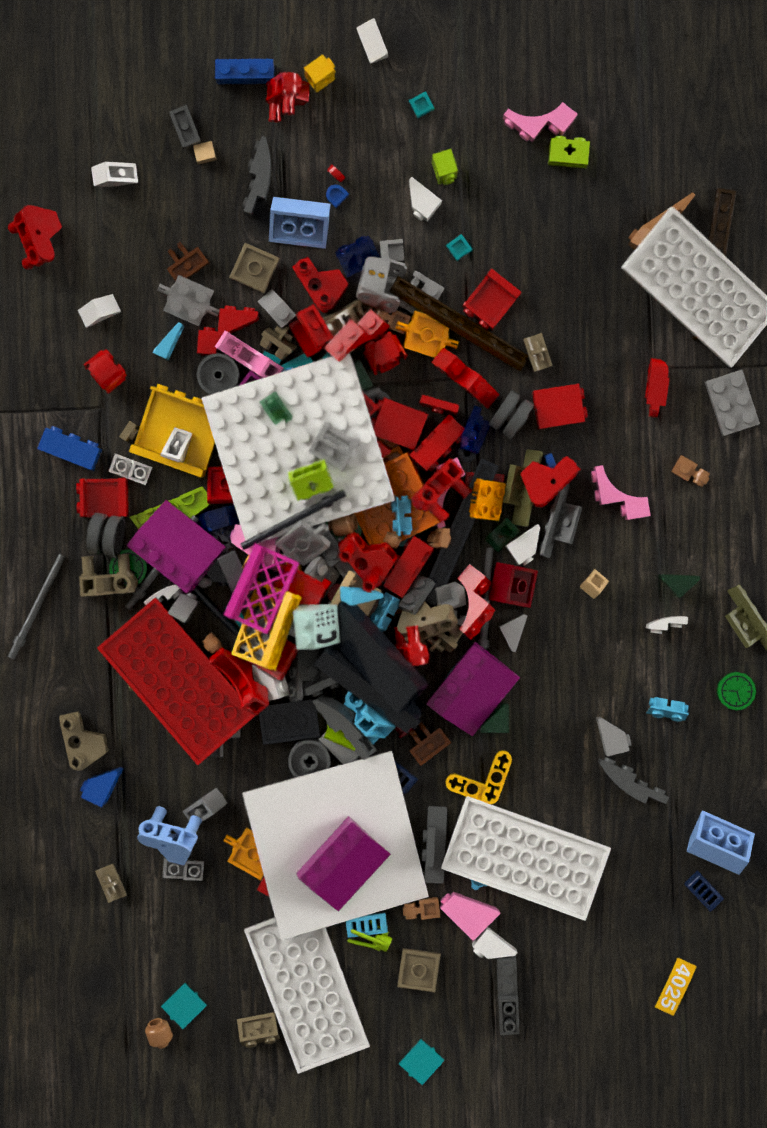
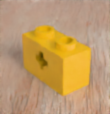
M323 54L304 67L305 78L316 93L335 80V65L329 57L326 59Z

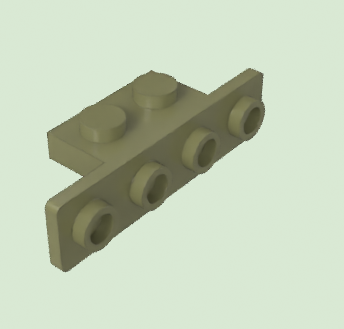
M527 449L523 467L510 465L503 502L515 505L512 524L528 527L533 504L520 473L533 461L541 464L542 451Z
M741 585L730 588L728 593L737 607L725 616L745 648L760 640L767 651V623L762 619L756 606L752 604Z

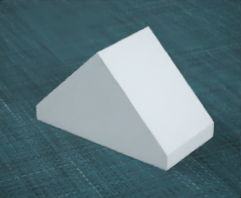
M111 294L91 300L80 308L78 312L86 328L120 313L121 310L114 295Z
M174 427L161 452V456L177 462H184L193 433Z

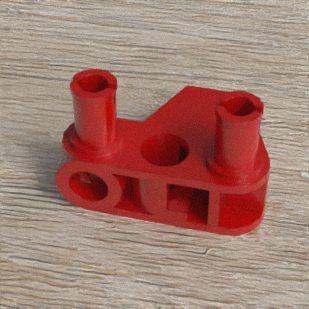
M280 73L266 82V103L269 105V122H272V120H274L273 123L281 122V105L283 115H286V113L287 115H294V105H304L309 102L310 83L302 81L297 73Z
M27 205L17 212L14 216V221L8 224V230L12 234L18 233L27 255L22 260V266L25 269L29 270V268L32 269L34 266H41L44 263L53 261L54 250L50 238L62 228L56 211Z
M309 257L299 260L292 266L318 310L323 313L331 312L349 287L348 282L339 269L318 272ZM313 285H318V288L313 289Z
M566 456L554 468L533 461L520 474L532 504L536 507H544L576 477L581 469L576 465L575 461ZM551 480H556V484H551Z
M451 458L447 460L411 497L413 506L420 511H430L442 523L450 514L437 503V499L449 487H453L463 499L472 492V489L460 479L464 471Z
M356 532L347 534L343 540L338 542L340 560L349 562L364 582L362 586L366 592H372V590L374 591L376 587L381 585L398 557L387 542L367 545Z
M418 625L406 627L408 642L398 631L397 627H394L397 643L395 647L412 666L427 664L429 660L428 649L425 644L420 642Z

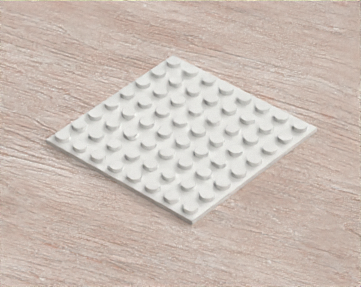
M350 353L341 362H338L332 356L202 397L245 541L322 501L321 498L327 495L331 496L342 489L345 491L346 497L336 501L333 506L325 507L302 520L308 525L314 526L395 501ZM325 421L330 423L333 428L353 439L356 437L360 440L344 471L326 462L333 479V489L326 493L313 495L309 499L297 501L289 483L288 472L322 460L308 451ZM328 433L324 436L325 439L345 450H348L350 446ZM297 523L285 528L284 530L268 537L263 541L283 535Z
M392 751L242 793L281 940L429 897ZM349 816L391 855L338 912L300 881L296 873Z

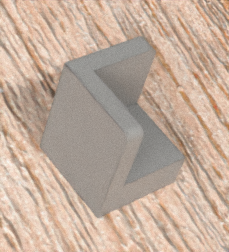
M403 239L380 241L381 258L392 259L398 262L404 261Z
M457 582L435 588L437 606L449 604L453 608H458L466 605L464 587Z

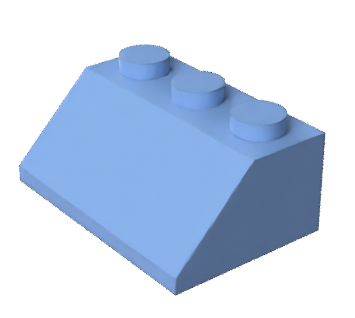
M273 197L270 210L269 242L326 249L331 204Z
M702 810L690 836L687 852L740 875L749 863L755 834Z

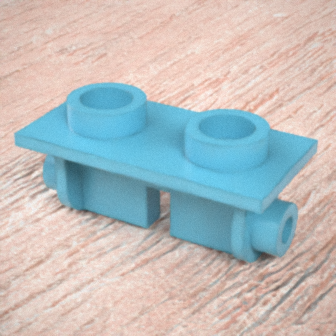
M394 496L395 501L391 502V510L395 512V520H392L393 532L396 531L398 536H401V532H403V535H410L413 530L412 517H404V514L411 513V499H409V496H401V500H399L397 496Z
M387 592L379 600L377 609L370 616L371 621L382 633L386 631L392 620L387 617V614L389 613L394 616L400 599Z
M650 698V708L647 714H652L653 717H667L673 721L680 722L682 720L685 721L689 715L687 713L688 705H685V702L671 700L670 706H667L668 699Z

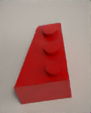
M449 414L410 454V457L425 473L428 470L432 472L439 465L437 460L441 456L445 458L452 451L450 446L454 442L458 444L465 437L463 434L465 429Z
M413 536L412 540L408 539L403 547L404 553L402 556L398 555L393 564L395 566L391 573L388 572L383 580L385 582L383 586L402 599L434 551V548Z

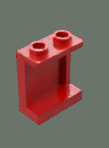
M491 268L486 277L462 305L464 308L463 312L470 318H473V316L479 320L478 324L484 329L488 330L489 328L493 330L520 296L521 291Z
M314 304L296 314L298 320L289 324L291 332L307 358L322 351L334 338Z
M579 384L532 392L538 430L584 423L585 418L588 417L586 406L583 407L582 399L585 398L584 390L580 388Z
M383 397L382 400L379 399L377 403L379 408L376 410L378 411L377 415L371 419L375 436L415 450L428 416L427 412L414 409L390 400L387 397Z
M127 478L79 479V483L76 484V492L80 494V502H77V514H80V517H92L94 513L107 514L108 517L112 515L129 517Z
M289 562L287 564L283 563L281 566L283 574L289 573L293 564ZM297 569L287 592L301 596L299 605H320L331 581L325 578L320 582ZM282 579L273 582V586L282 590L284 587Z

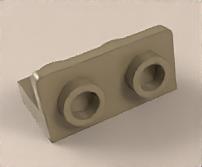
M275 1012L237 1019L240 1043L242 1046H246V1048L255 1047L257 1043L262 1042L272 1044L280 1039Z

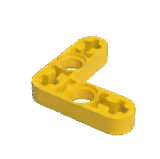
M505 750L498 751L494 756L485 784L453 773L447 776L446 786L452 792L469 796L488 804H494L498 801L512 757ZM503 754H506L508 762H504L502 768H506L505 772L494 768L495 765L499 767L500 760L498 757H502ZM494 772L502 774L500 782L492 781L491 775ZM456 777L457 782L463 784V780H466L467 782L463 788L464 791H460L461 786L455 785L454 788L451 787L449 780H453ZM488 783L493 786H499L498 790L494 788L493 794L495 798L487 800L485 795L486 792L489 793L491 790V786H488ZM469 784L477 785L478 790L475 794L467 792Z

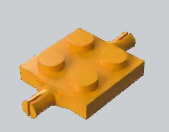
M414 311L409 324L398 321L397 325L400 326L395 327V329L406 332L403 348L433 358L445 346L455 349L458 347L454 344H458L459 341L449 338L448 327L418 311Z
M246 827L242 836L237 840L227 834L223 842L233 846L232 854L227 862L261 880L264 874L252 830Z

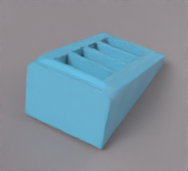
M178 322L152 353L168 361L182 334L183 324Z
M340 587V600L351 606L383 598V593L376 590L366 592L360 587Z
M386 913L369 914L346 921L348 938L359 937L350 932L351 929L354 930L353 922H356V931L366 935L388 932ZM376 919H380L381 928H377ZM369 920H372L373 929L369 927ZM361 921H364V928H365V929H363V930H362V927H361Z

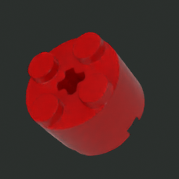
M391 332L382 335L381 339L377 342L371 341L364 346L366 350L363 352V356L374 375H377L379 370L381 374L391 370L400 364L399 359L403 357L405 360L408 356L397 336L392 335Z
M107 349L104 351L100 350L83 364L86 369H89L90 375L99 386L106 390L107 394L126 380V371L119 363L117 365L114 364L113 356Z

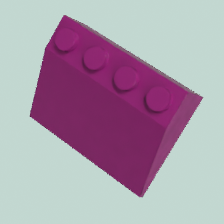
M168 500L162 503L127 544V547L185 593H192L226 548L225 545Z
M474 642L430 696L426 705L452 724L473 736L520 677L477 642Z
M348 816L296 874L299 880L339 912L391 854Z

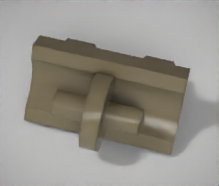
M277 326L275 330L268 327L261 334L263 338L260 345L269 350L274 343L279 347L275 355L281 360H284L297 348V346L290 342L293 336L288 334L290 330L288 326L284 329Z
M542 333L523 339L534 372L553 366Z
M441 633L427 639V642L432 645L429 650L433 652L436 648L442 653L446 649L451 653L458 646L459 638H453L450 633L448 635Z
M114 863L95 871L108 903L127 895Z

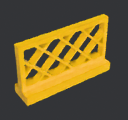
M270 585L262 586L266 588L268 595L273 594ZM274 587L275 592L281 591V589ZM257 589L254 590L250 602L260 599ZM286 591L276 621L272 625L273 629L271 628L269 632L270 638L266 642L263 641L261 636L263 632L255 629V633L248 636L246 632L248 625L242 623L231 654L262 667L276 670L294 619L293 611L298 607L301 596ZM274 597L264 600L265 602L271 600L273 608H275L276 601ZM261 602L252 605L253 610L259 606L261 612H265ZM249 607L244 617L245 620L252 617ZM266 615L257 618V621L264 618L266 625L268 624ZM257 636L260 645L252 648L250 640ZM246 642L249 651L244 654L238 653L241 645ZM262 648L264 654L262 660L259 661L254 652Z

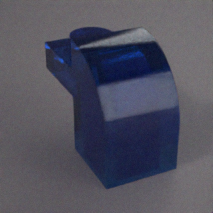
M234 505L211 510L197 516L199 518L197 524L208 533L240 523Z

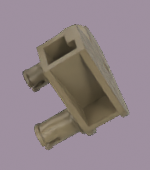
M356 299L344 308L324 317L323 320L333 337H335L350 319L358 323L370 309L373 310V307Z
M130 554L117 555L119 568L117 574L102 575L94 573V556L81 557L83 574L79 576L80 596L136 592L138 581L135 574L130 571ZM124 579L127 581L126 587L124 586Z
M424 601L416 615L402 610L397 625L398 631L407 642L406 627L418 625L420 642L425 644L426 647L428 644L425 639L448 631L455 639L462 635L457 624L458 619L454 614V608L449 604L430 608Z
M79 711L60 715L61 730L71 768L77 771L83 770L109 751L105 734L85 730ZM75 738L79 739V743H75Z

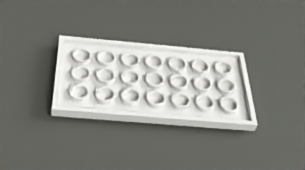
M674 207L668 209L621 267L728 367L732 368L767 325V295Z
M466 796L441 869L586 921L611 848Z
M275 917L244 929L298 1074L370 1047L326 927L284 940L280 938Z

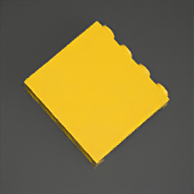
M157 384V387L151 386L152 392L135 443L131 444L129 452L198 477H205L215 447V440L202 399L194 396L193 399L187 398L186 393L175 390V393L168 391L169 387ZM174 427L193 433L184 462H177L161 456V452Z

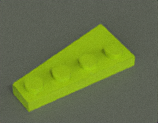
M203 486L180 495L175 499L168 500L189 518L193 515L197 516L211 505L207 502V491ZM162 504L137 515L135 514L130 518L136 527L140 529Z

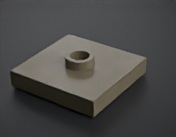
M244 243L229 278L265 294L280 258Z
M403 948L397 987L435 992L441 953Z

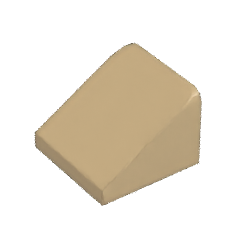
M212 141L193 145L198 164L216 160Z
M594 569L580 585V588L594 599L602 592L609 581Z

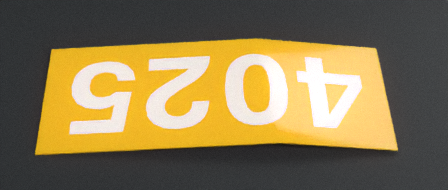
M677 958L655 1008L674 1016L697 966Z

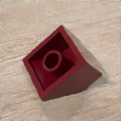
M496 562L489 600L531 608L538 570Z

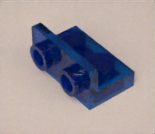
M369 236L359 237L355 240V243L343 245L335 252L346 277L362 271L366 258H380Z
M474 406L463 431L460 446L461 449L476 454L480 452L490 428L488 425L490 422L483 420L484 416H481L482 408Z

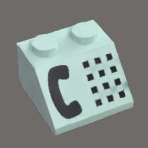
M337 604L299 605L293 611L297 649H317L340 643Z

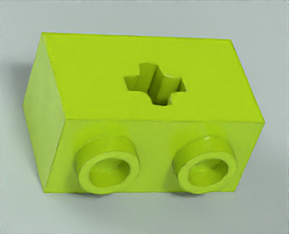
M564 136L551 138L548 165L586 168L588 166L590 141H585V138L567 140ZM567 148H571V155H568Z
M448 149L433 154L431 163L438 184L448 185L453 183L454 179H457L458 169L452 150Z
M325 459L288 472L289 483L297 501L309 499L313 495L326 493L334 488L333 479Z

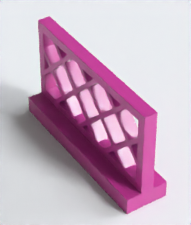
M255 543L224 615L265 634H269L285 593L288 591L300 563ZM269 553L273 555L276 563L266 567L264 559L266 554ZM285 562L293 564L291 571L283 574L280 564ZM277 566L280 576L271 580L268 569ZM265 571L268 581L258 585L256 577L258 573ZM282 579L283 589L275 592L272 582ZM269 584L273 594L263 598L260 587ZM257 589L260 599L250 602L248 596L250 591ZM274 597L276 601L275 608L268 610L264 600ZM261 602L265 612L255 616L252 605ZM249 607L252 617L246 620L239 617L242 609ZM267 616L268 624L266 628L259 626L258 617Z

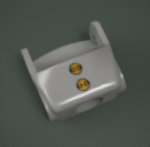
M366 258L357 289V299L378 310L388 313L396 312L400 300L397 296L390 293L389 290L397 276L404 277L407 271L405 263L392 259Z

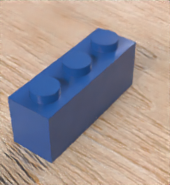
M215 59V79L217 84H266L267 81L274 78L273 59Z
M54 426L51 429L45 428L37 449L94 471L102 449L97 448L99 444L90 440L84 443L80 441L81 437L72 433L66 436L62 434V429Z

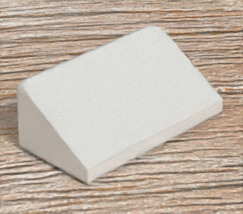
M371 19L356 28L370 64L388 57L387 49L375 19Z

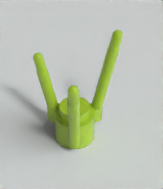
M351 929V933L373 943L370 944L352 939L347 940L348 943L386 952L392 938L388 936L389 932L376 934L375 937H371Z

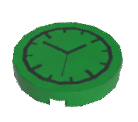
M131 549L121 550L120 554H130V571L135 574L139 585L146 578L147 562ZM118 557L112 558L110 561V574H117L119 572ZM124 579V586L126 587L127 581Z
M732 672L725 675L719 681L717 695L720 702L727 708L742 710L750 706L754 701L756 688L749 676L740 672Z

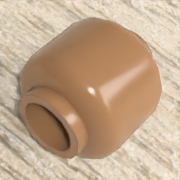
M350 514L328 521V528L337 537L354 533L358 528L357 517L355 514Z
M161 1018L153 1019L145 1029L147 1039L152 1047L165 1048L172 1040L173 1034L166 1020Z

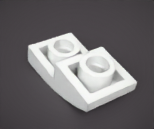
M114 454L108 472L146 485L152 467Z
M171 585L154 593L144 603L147 605L155 597L162 602L163 595L168 600L171 598L175 600L182 591L177 585Z
M671 616L660 618L646 624V628L651 629L650 633L662 634V630H668V623H671L670 627L682 628V624H688V617Z

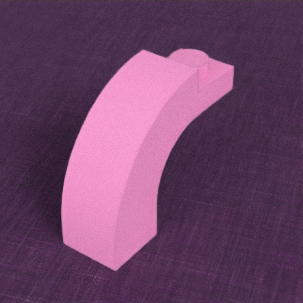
M224 331L215 346L263 378L281 373L283 370L282 366L227 331Z

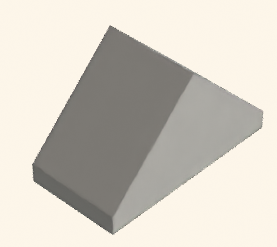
M522 614L499 626L510 650L516 652L527 615Z

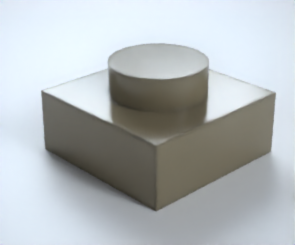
M129 421L119 437L126 442L133 440L138 433V430H136L138 426Z

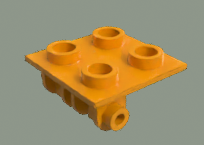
M477 478L476 482H474L473 491L478 493H472L477 498L476 500L471 499V501L476 503H470L468 511L470 517L499 521L506 483Z

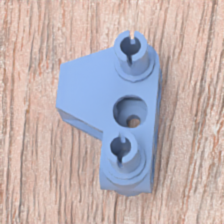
M157 806L151 819L140 824V833L137 839L145 846L158 849L169 862L185 865L198 839L196 832L202 823V819L192 815L185 829L165 824L162 821L167 814V810Z

